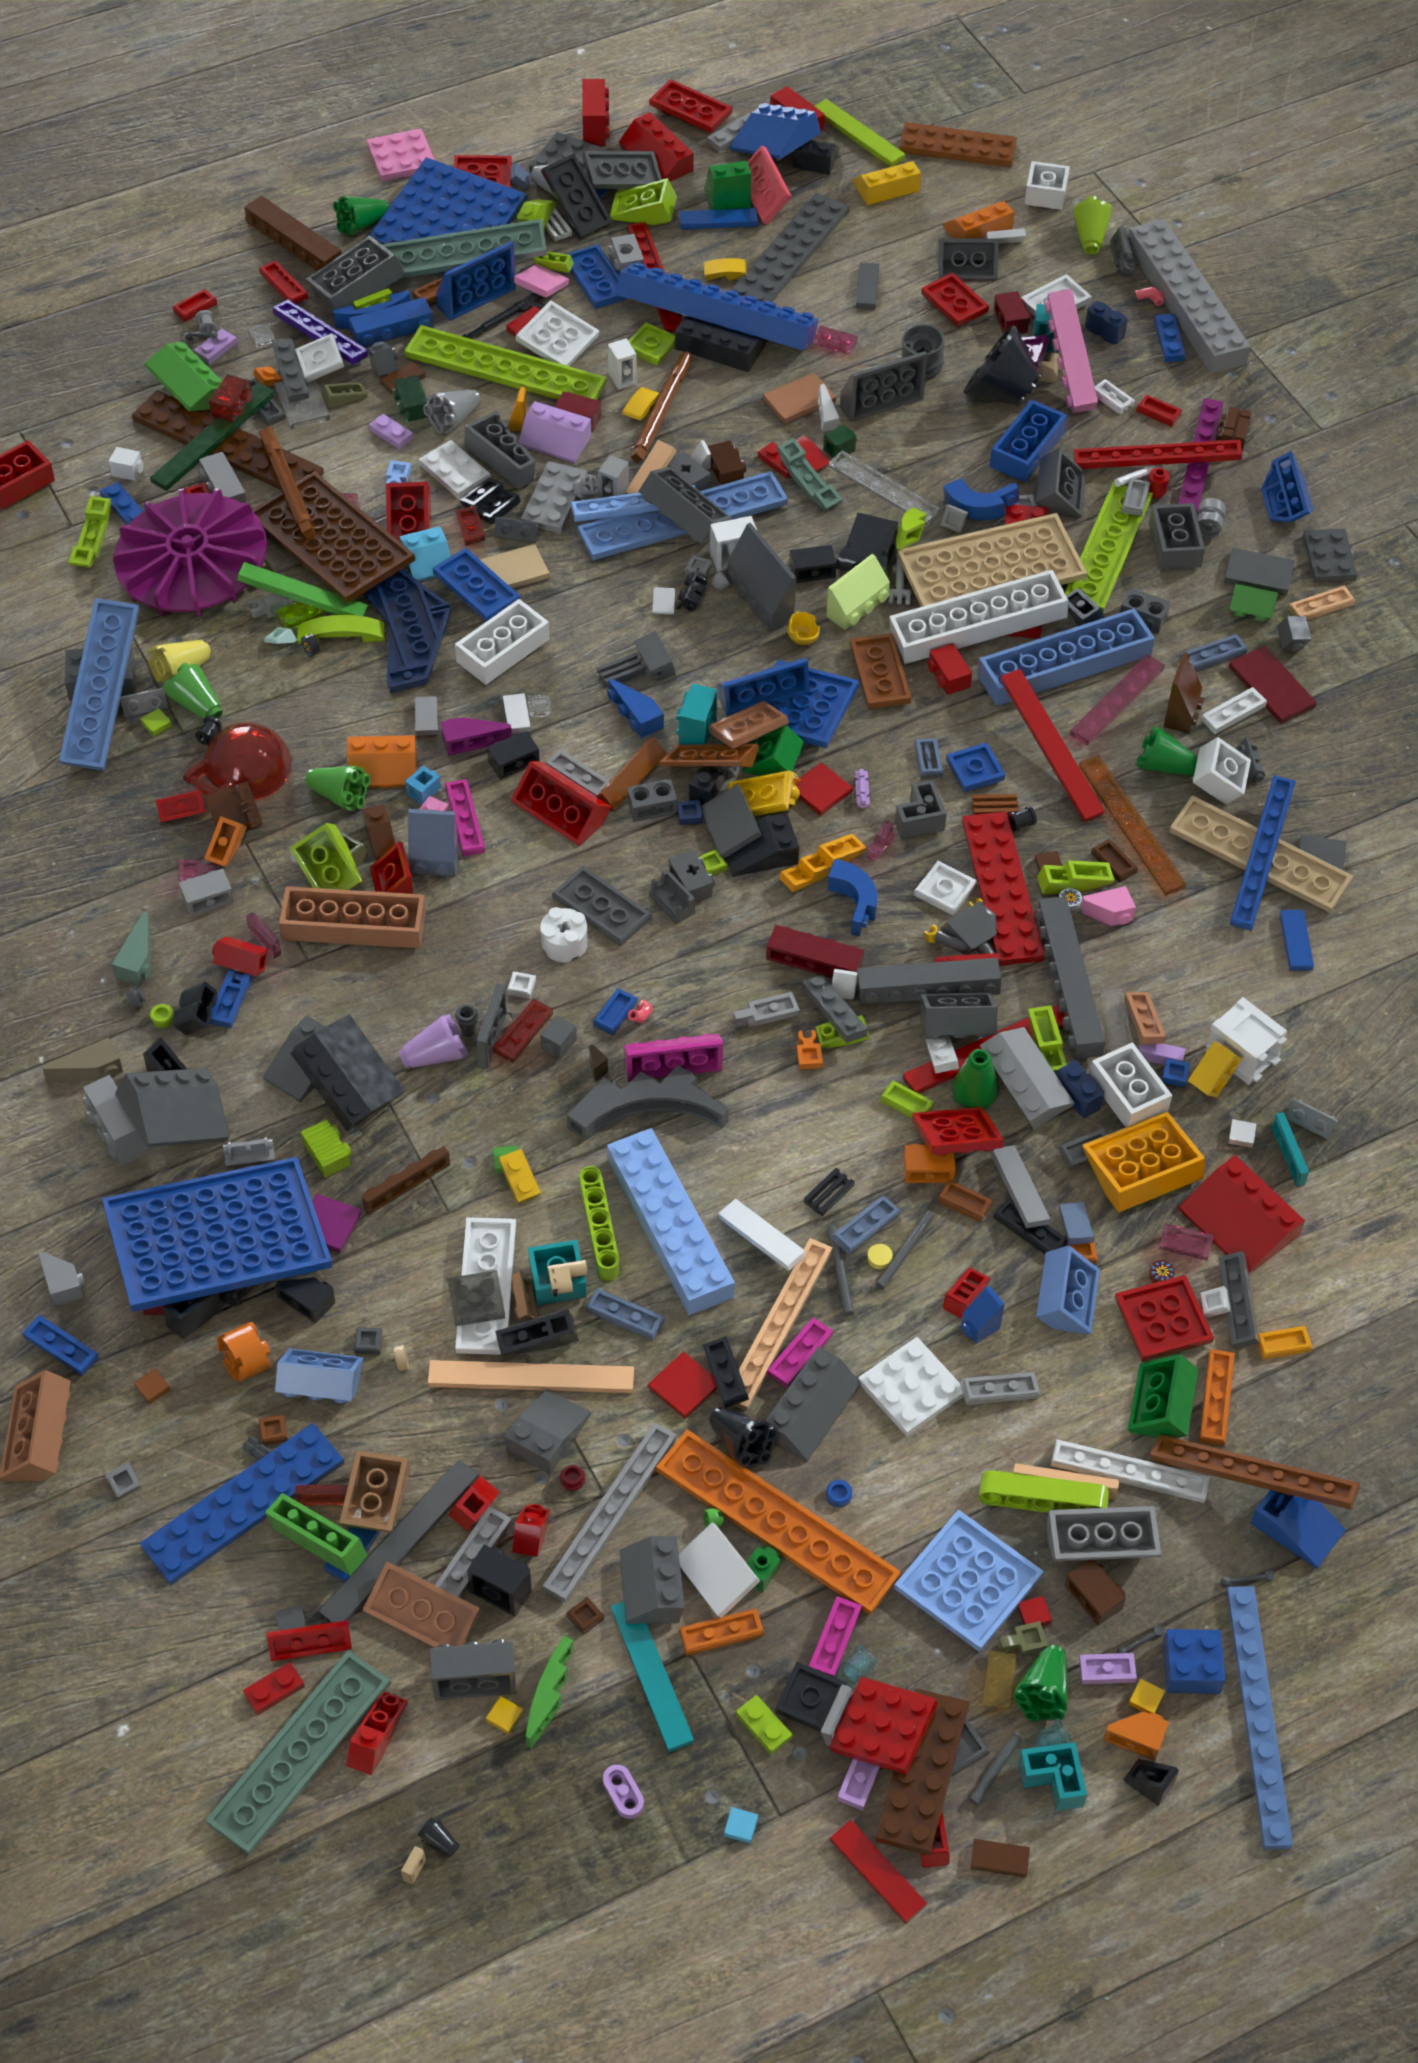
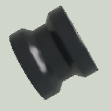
M248 1287L219 1293V1298L227 1305L238 1306L241 1301L240 1296L245 1294Z

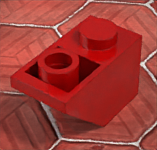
M479 1476L448 1515L466 1531H469L500 1492L482 1476Z
M539 1504L524 1505L515 1522L512 1553L538 1557L543 1546L550 1509H544Z

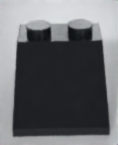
M787 812L766 816L756 821L762 836L726 857L732 877L799 863V844Z

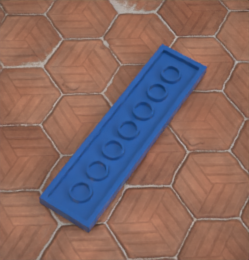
M312 1423L140 1542V1546L171 1586L268 1518L265 1513L266 1510L282 1493L295 1499L342 1466L344 1459L317 1426Z

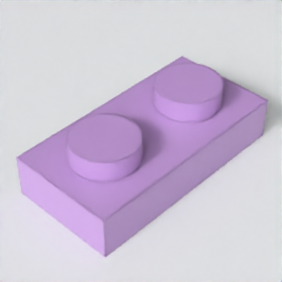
M220 329L217 332L218 337L216 339L210 337L194 349V353L202 361L210 365L237 344V338L224 329Z
M382 414L369 424L371 432L399 450L414 439L413 432L385 414Z
M1134 1653L1086 1654L1079 1656L1081 1684L1136 1683Z
M853 1759L838 1794L837 1801L863 1811L880 1767Z

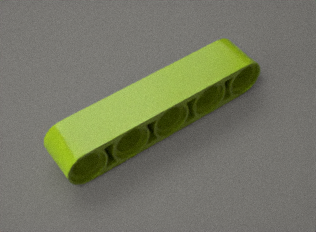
M587 1166L580 1172V1193L596 1271L601 1280L612 1281L619 1275V1255L602 1174L597 1167ZM611 1264L612 1266L606 1267L604 1265Z
M988 1470L981 1475L978 1498L986 1505L1049 1513V1510L1108 1508L1109 1489L1104 1485Z

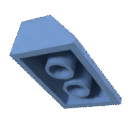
M1069 1245L1046 1252L1036 1317L1052 1329L1086 1335L1091 1334L1100 1269Z
M288 1348L277 1362L275 1392H280L286 1397L304 1395L308 1396V1399L311 1400L328 1398L333 1399L336 1403H348V1401L353 1400L357 1393L364 1357Z

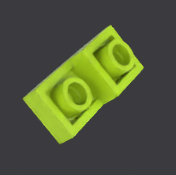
M858 1016V1018L866 1026L865 1019L863 1018V1016ZM830 1022L815 1027L822 1048L840 1047L870 1039L869 1033H867L866 1037L846 1043Z

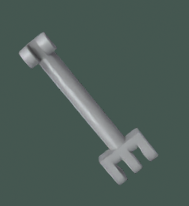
M896 546L894 548V557H897V550H899ZM898 557L896 559V589H889L888 604L893 605L894 598H897V605H901L902 598H905V604L910 605L911 590L904 589L905 572Z

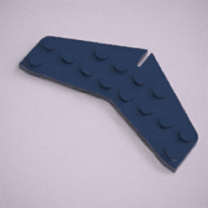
M401 569L363 593L389 625L387 686L390 693L423 686L429 682L451 615L449 603Z

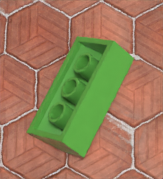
M168 343L145 362L144 366L188 411L219 409L223 407L228 386L185 343Z

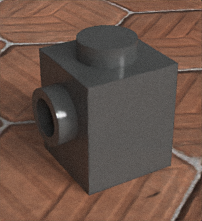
M384 342L374 343L373 347L367 348L372 371L377 376L397 371L395 363L397 354L394 348Z
M1287 616L1277 625L1282 649L1299 651L1312 640L1306 616Z
M556 1015L540 1034L541 1048L547 1054L561 1059L577 1040L576 1025Z

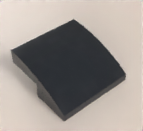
M489 477L459 499L466 509L490 524L495 522L496 517H502L521 502L519 495L505 490L502 482Z

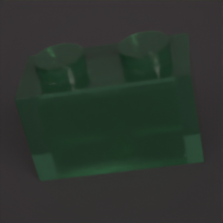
M418 375L394 380L395 388L392 389L393 399L398 401L399 415L403 414L405 422L428 418L423 411V406L427 404V398Z

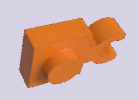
M811 1030L810 1038L803 1037V1032L799 1031L798 1042L800 1045H797L796 1048L799 1070L823 1068L821 1044H815V1030Z

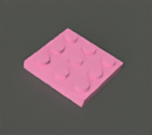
M422 128L366 139L367 147L381 182L412 176L426 157L435 160Z

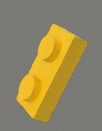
M522 1149L499 1157L498 1161L517 1204L541 1194Z

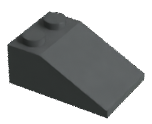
M306 1015L290 1032L265 1072L263 1079L301 1103L315 1087L292 1057L291 1052L297 1044L325 1028V1026Z
M547 1389L518 1417L505 1436L506 1451L551 1475L590 1417L591 1412Z

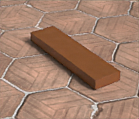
M650 737L599 792L598 795L602 801L612 806L610 811H615L627 798V787L639 785L667 754L655 737Z

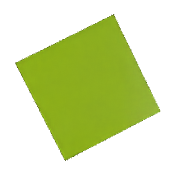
M646 322L628 340L637 357L656 366L675 348V335Z

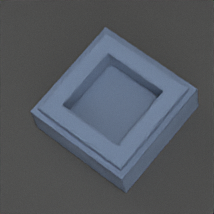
M514 163L511 166V180L523 189H526L530 186L529 172L517 163Z

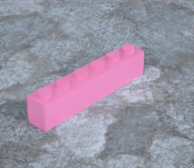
M1072 288L1048 293L1047 300L1044 301L1045 312L1049 313L1051 319L1048 320L1050 332H1053L1055 337L1053 339L1054 351H1058L1059 354L1057 365L1058 369H1062L1063 372L1061 382L1063 389L1066 388L1068 393L1066 395L1067 407H1071L1072 414L1095 410L1098 399Z

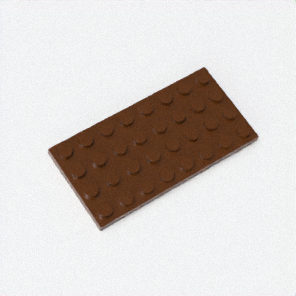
M315 471L296 482L316 532L313 536L307 539L302 534L284 491L252 509L261 521L265 533L346 603L351 602L416 560L413 552Z

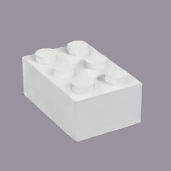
M1133 1042L1092 1061L1089 1077H1092L1095 1084H1098L1101 1091H1104V1099L1125 1127L1169 1110L1172 1094Z

